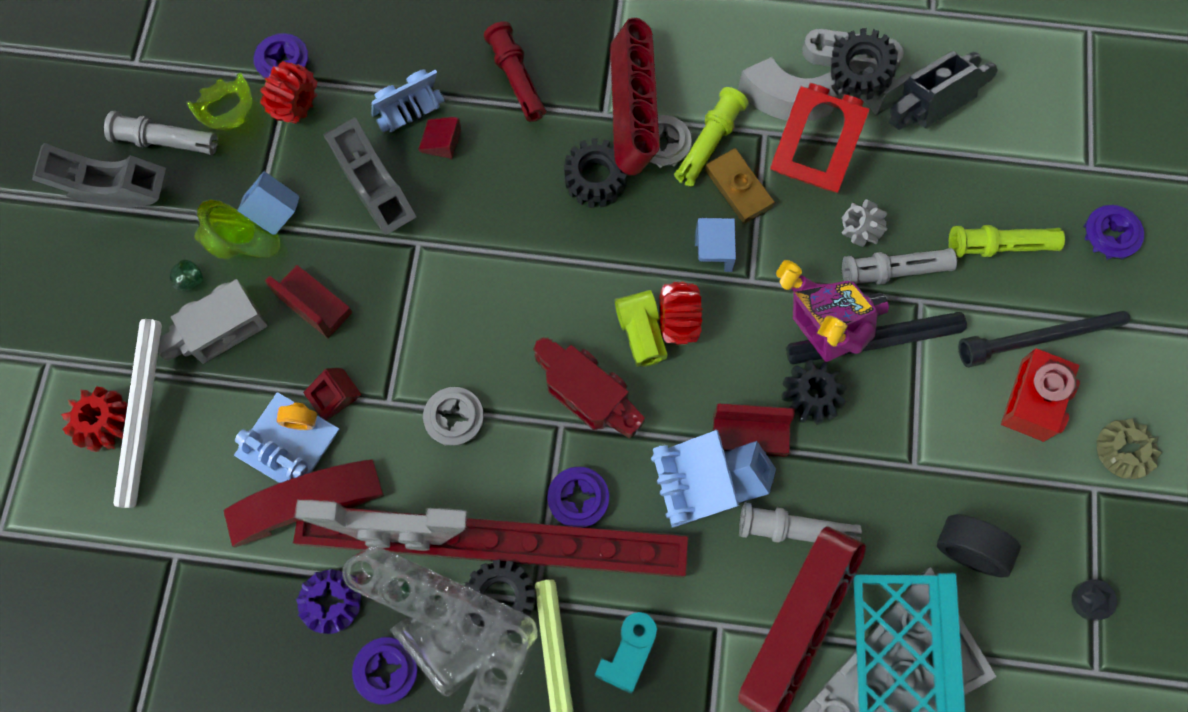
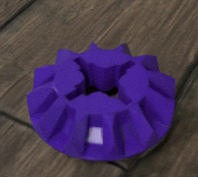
M285 33L275 34L264 39L254 53V65L257 72L264 79L269 77L272 67H278L276 60L281 59L282 55H284V50L288 58L285 62L305 67L310 62L308 50L303 41L294 35Z
M1105 205L1097 208L1089 215L1083 226L1086 228L1084 240L1091 242L1093 252L1099 251L1105 254L1106 260L1113 257L1123 260L1138 251L1144 240V229L1138 217L1130 210L1117 205ZM1109 226L1112 231L1124 232L1116 239L1113 236L1103 234L1109 229Z
M568 468L560 472L550 484L548 490L549 508L554 518L565 526L585 528L598 523L608 508V487L604 479L597 472L589 468ZM575 483H578L582 494L595 495V497H590V499L584 501L582 513L578 512L574 502H568V500L561 501L573 496Z
M330 569L315 572L311 578L302 583V589L296 598L299 611L298 616L309 629L315 632L332 634L342 631L355 620L360 609L361 594L357 583L352 577L342 571ZM330 585L332 596L344 600V603L331 605L326 616L324 606L313 601L314 599H319V597H325Z
M389 637L375 639L367 643L354 660L352 668L354 685L360 695L372 703H395L409 694L410 689L417 680V660L410 647L402 641ZM381 654H383L388 664L401 665L402 667L396 669V672L391 673L390 688L383 677L369 676V674L375 673V670L381 668Z

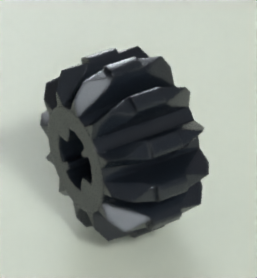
M812 360L806 362L804 369L796 365L791 370L792 377H785L782 383L788 390L782 393L781 398L783 401L793 402L789 408L794 409V413L796 411L802 413L799 420L801 423H805L809 416H812L813 422L816 425H820L823 422L824 416L833 420L837 416L836 409H842L846 403V400L840 395L846 392L847 385L836 383L841 376L840 371H835L832 374L826 372L828 369L827 362H823L819 369H816ZM809 388L810 391H813L815 388L820 392V395L816 394L812 397L807 391Z

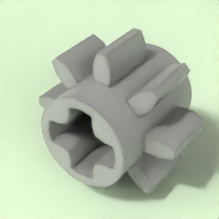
M865 200L862 207L852 203L851 207L842 216L843 227L845 228L842 231V235L851 238V243L864 247L866 240L877 244L878 239L888 229L884 219L887 212L877 208V204L869 200Z

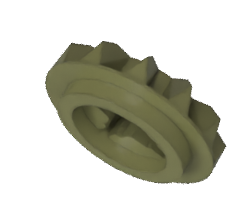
M1133 419L1115 420L1101 430L1097 439V453L1102 464L1111 473L1124 479H1139L1148 475L1158 467L1156 463L1162 452L1158 451L1156 444L1158 437L1151 435L1147 430V425H1140L1134 422ZM1126 441L1129 444L1139 443L1140 445L1138 450L1134 452V455L1132 453L1125 454V452L1118 454L1117 451L1127 444Z

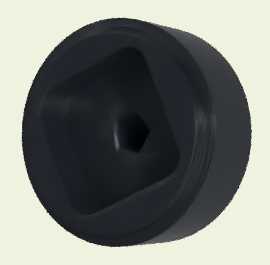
M1092 579L1081 582L1072 592V605L1075 611L1086 620L1098 621L1107 619L1116 610V594L1111 586L1104 581Z

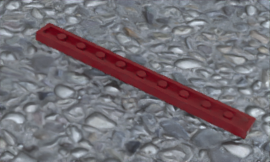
M344 508V509L347 510V511H361V512H376V513H392V514H407V515H422V516H427V515H423V514H411V513H399V512H387V511H375V510H363V509ZM466 518L465 530L441 545L430 544L429 550L420 551L405 548L406 544L400 542H390L389 548L369 547L365 545L366 541H361L355 537L300 520L296 522L293 543L298 546L489 562L500 560L501 562L510 561L514 564L685 578L688 536Z

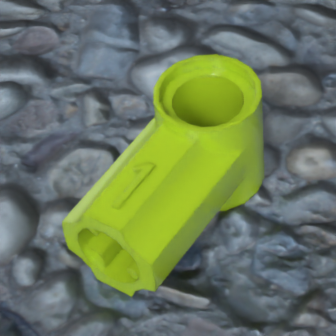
M647 290L616 298L615 308L622 330H626L636 367L652 366L667 359V352L657 323L659 316L652 291Z

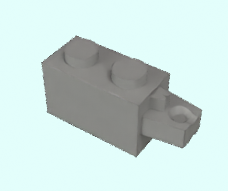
M236 279L231 283H223L217 286L210 295L199 301L187 303L178 313L171 316L170 318L174 324L169 327L170 331L160 337L158 353L166 361L181 354L185 357L192 354L204 364L268 326L249 293Z

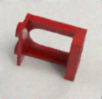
M809 83L808 88L803 86L799 88L770 171L838 193L870 109L862 107L864 101L859 98L844 94L841 100L828 95L830 89L818 84ZM821 103L841 109L845 119L826 173L792 161L808 116L812 109Z

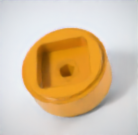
M295 402L289 406L278 408L276 422L278 425L289 429L312 430L316 425L317 413L310 410L303 403Z

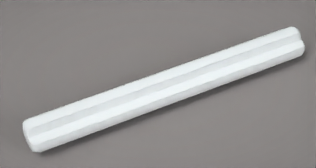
M141 319L139 323L113 502L116 507L133 508L137 504L162 329L161 322L157 320Z

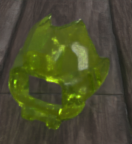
M241 73L236 75L235 81L224 82L222 78L216 80L217 83L199 90L202 96L195 103L191 101L186 103L198 121L207 127L226 132L232 131L248 121L252 107V95L249 85ZM230 92L237 93L240 102L233 109L219 116L213 117L209 115L206 110L209 104Z

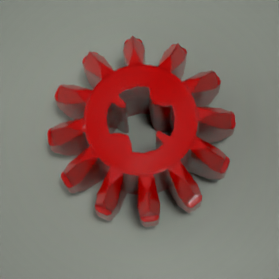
M282 61L278 67L273 66L271 75L265 77V86L260 90L264 94L260 104L265 107V112L269 113L271 117L279 121L296 124L300 118H305L307 110L313 107L312 102L317 97L315 89L318 82L314 79L313 73L299 64L296 65Z
M673 282L671 284H664L661 288L659 295V320L661 336L666 343L685 345L697 342L702 332L701 323L703 322L702 297L700 296L699 288L694 283Z
M96 386L92 393L81 389V399L79 401L74 399L68 400L69 405L73 408L70 412L61 414L63 420L69 422L62 430L66 435L72 437L71 441H73V444L80 448L87 447L92 452H99L102 446L108 449H115L114 439L116 437L123 439L124 431L122 429L125 427L128 403L122 401L121 394L114 390L108 392L104 387Z

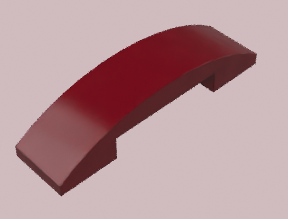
M370 459L318 470L281 482L232 504L223 511L232 547L236 548L272 535L271 530L300 521V519L295 517L298 500L336 502L340 506L344 505L346 508H351L383 497L384 494L374 461Z

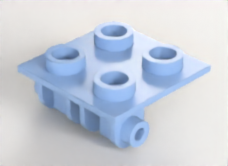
M425 69L415 72L406 78L407 84L395 89L394 85H390L375 94L376 99L372 101L371 114L375 116L380 113L381 118L377 119V123L382 132L387 130L393 132L406 125L397 106L400 107L408 123L412 122V118L404 104L407 101L418 119L422 117L413 99L414 97L424 115L440 108L439 104L443 103L444 99L438 89L435 91L431 89L437 76L436 69L429 73Z
M277 392L254 427L249 431L242 429L237 434L235 442L239 444V448L234 456L281 483L311 473L340 429L317 416L315 428L312 430H295L278 425L276 422L278 408L289 406L295 402Z
M718 430L670 448L667 445H663L653 449L654 454L651 460L656 464L659 476L657 483L661 484L662 490H660V495L664 496L668 510L666 518H670L672 528L739 506Z

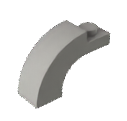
M773 57L742 70L738 90L746 96L748 102L755 108L772 117L787 121L800 86L808 88L809 83L818 84L830 89L828 95L841 100L843 98V88L840 90L836 89L835 80L832 81L831 72L816 78L795 77L782 70ZM854 61L850 62V69L859 75L860 70ZM824 103L818 104L810 112L807 121L831 115L834 107Z

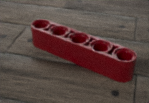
M633 17L625 22L610 46L614 158L618 168L628 175L640 174L657 154L660 147L653 33L645 21Z
M829 526L821 530L742 684L738 696V702L753 712H788L862 564L866 552L865 543Z

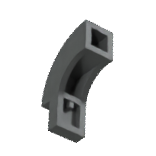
M355 117L323 134L352 187L385 235L416 218L401 188L383 166Z
M43 143L31 180L67 191L66 197L88 203L113 207H142L158 201L166 168L131 155L125 160L116 162L94 160Z

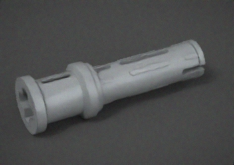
M110 111L104 123L106 140L113 143L122 140L133 142L136 146L142 148L155 144L207 153L208 155H214L217 149L218 142H211V140L218 139L217 134L214 132L209 133L153 123V120L147 116L132 118L122 116L118 111Z
M952 248L889 257L882 252L874 253L872 257L854 259L852 256H845L842 261L843 281H852L855 285L875 282L877 285H881L894 277L953 271L956 269L957 259Z
M744 502L739 524L740 537L747 538L749 534L770 537L772 542L777 543L784 541L785 538L815 542L821 530L826 526L861 541V537H856V535L862 534L861 526L857 524L851 525L788 515V511H785L784 508L777 507L775 511L753 508L751 503Z

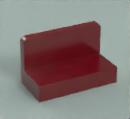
M298 265L280 283L271 276L265 280L275 296L327 339L353 313L350 307Z
M717 404L713 414L712 431L718 430L724 452L758 441L767 456L787 457L790 446V423L794 418V409Z

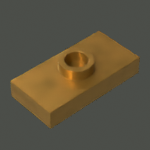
M736 148L706 164L705 171L743 224L773 208V199Z

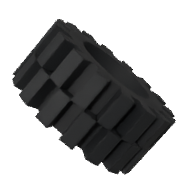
M867 28L860 29V35L856 36L853 30L848 33L847 40L842 37L838 40V47L834 46L831 57L832 81L835 80L837 90L843 88V95L854 93V97L860 99L862 94H866V100L873 99L874 92L879 96L884 93L885 86L889 88L892 84L896 71L897 54H895L896 47L894 43L889 44V37L886 34L879 38V31L873 29L871 35H866ZM867 54L876 59L878 66L871 74L858 75L850 69L849 63L855 56Z
M592 138V145H587L586 140L580 142V149L576 146L571 148V156L567 154L565 158L564 177L566 189L569 188V195L572 198L577 196V203L583 205L586 200L588 201V207L594 208V202H599L600 208L606 207V200L609 199L611 204L617 201V194L622 196L624 193L628 174L618 168L614 158V146L610 148V141L604 139L603 144L598 145V138ZM600 164L607 167L610 174L605 181L593 183L587 181L583 177L582 172L589 165Z
M493 560L491 564L484 563L480 565L481 568L478 571H473L469 575L471 578L468 583L465 582L463 588L465 595L462 596L466 608L465 612L472 623L484 632L499 636L500 634H512L513 631L524 627L526 621L530 620L533 615V609L536 607L534 585L525 570L520 566L514 565L513 562ZM499 582L510 585L515 592V602L511 609L504 613L491 612L485 604L487 589Z

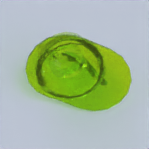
M209 199L203 201L197 208V217L200 224L195 231L194 238L213 256L220 259H231L238 255L246 254L256 258H269L276 255L280 249V239L277 233L275 235L269 233L228 204Z

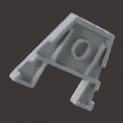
M298 500L295 517L355 537L358 540L366 541L365 545L369 547L389 548L390 542H400L406 544L405 548L427 551L430 548V544L441 545L465 530L467 511L427 508V516L347 511L336 502Z

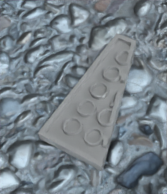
M931 567L921 574L936 576ZM912 585L901 597L917 613L929 603L928 585ZM898 602L883 618L897 634L914 619ZM930 610L922 616L929 624ZM959 615L964 695L996 678V675ZM918 621L902 637L920 656L931 645V633ZM878 623L865 638V643L879 655L894 638ZM899 642L882 657L899 676L916 661ZM856 649L801 712H859ZM865 650L867 667L874 658ZM931 652L924 660L933 667ZM878 662L866 674L867 685L879 697L896 681ZM921 664L904 680L922 699L934 687L933 675ZM901 685L884 700L894 712H910L919 703ZM867 693L869 709L876 701ZM935 694L927 702L934 710ZM879 705L874 712L886 711ZM922 707L918 712L928 711L924 707Z

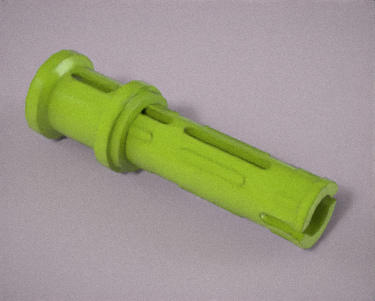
M724 87L719 93L720 100L713 110H709L705 116L706 125L679 169L674 173L675 178L682 183L686 177L685 185L693 186L721 138L730 134L734 129L733 122L739 112L744 111L749 104L746 96L737 89Z
M983 225L981 229H964L962 226H953L949 233V248L955 251L956 258H961L964 254H981L982 257H991L997 252L1061 251L1065 243L1064 231H1061L1062 228L997 230L992 225Z

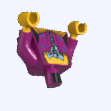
M784 260L776 271V275L781 278L780 284L785 290L792 288L794 291L793 320L825 362L831 361L847 352L861 353L875 337L877 316L886 314L889 310L885 295L879 292L865 296L852 281L832 284L815 283L801 275L802 269L796 263Z

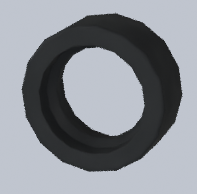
M957 514L947 517L936 545L943 554L957 563L977 572L1000 578L1010 576L1021 550L1018 540L1004 530L985 521Z

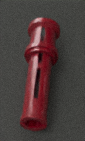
M507 21L497 22L485 30L483 37L486 43L490 44L495 53L494 61L497 67L505 71L528 122L537 121L547 111L524 66V52L521 46L515 43L511 24Z

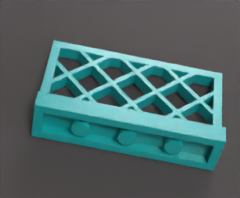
M938 574L937 576L856 575L854 578L859 712H874L879 705L886 712H894L884 700L899 685L919 702L910 712H918L922 707L928 712H965L956 574ZM862 584L880 585L892 597L876 613L863 601ZM889 585L903 586L895 592ZM910 585H928L929 603L919 613L900 597ZM895 600L914 617L899 634L880 617ZM864 609L872 616L865 625ZM928 610H930V624L922 618ZM875 621L894 638L879 655L865 643L864 632ZM917 621L931 633V645L921 656L902 638ZM897 642L916 659L901 676L882 659ZM865 650L874 658L867 667ZM931 652L933 667L924 660ZM877 662L896 680L881 697L867 685L866 674ZM919 664L926 668L934 677V687L923 699L904 681ZM867 693L876 701L869 709ZM934 694L935 710L927 703Z

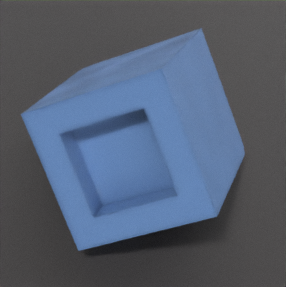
M263 171L244 194L238 212L275 235L295 212L299 196Z
M698 218L695 231V246H698L699 261L724 262V272H732L736 260L735 219Z
M758 441L724 452L738 503L770 493L776 468Z

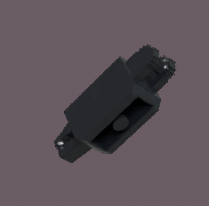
M954 51L949 52L908 78L904 84L903 96L890 109L891 117L889 118V123L898 130L915 122L925 129L977 98L978 90L995 77L998 71L997 65L988 62L979 67L982 59L981 55L976 51L970 52V54L963 57Z

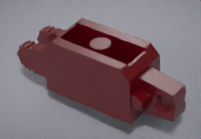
M548 337L536 340L535 347L533 348L535 351L534 356L538 365H541L546 371L548 393L592 430H601L608 425L628 438H632L644 424L645 418L628 400L629 392L626 390L627 385L618 375L613 372L606 374L597 366L599 364L597 359L585 349L578 351L570 345L564 350Z

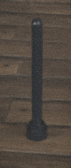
M1118 311L992 340L980 338L979 336L967 337L959 341V356L967 368L983 365L993 354L1126 325L1130 321V314L1126 311Z

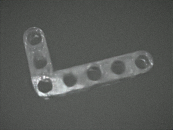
M368 547L347 560L343 567V578L347 586L352 590L486 652L462 712H480L478 705L486 706L491 712L507 711L537 638V627L532 618L380 547ZM363 561L371 565L373 577L365 573L362 565ZM398 578L407 581L410 593L401 590ZM434 595L441 596L446 601L447 610L437 607ZM474 612L482 616L485 627L475 625L471 620L470 613ZM507 630L519 633L523 644H515L510 641ZM496 667L503 670L507 675V680L503 681L495 677L492 668Z

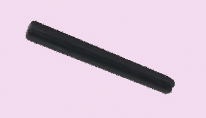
M954 312L876 327L875 337L862 352L962 333L967 329V321L964 313ZM809 340L793 342L786 347L787 358L790 364L823 359Z

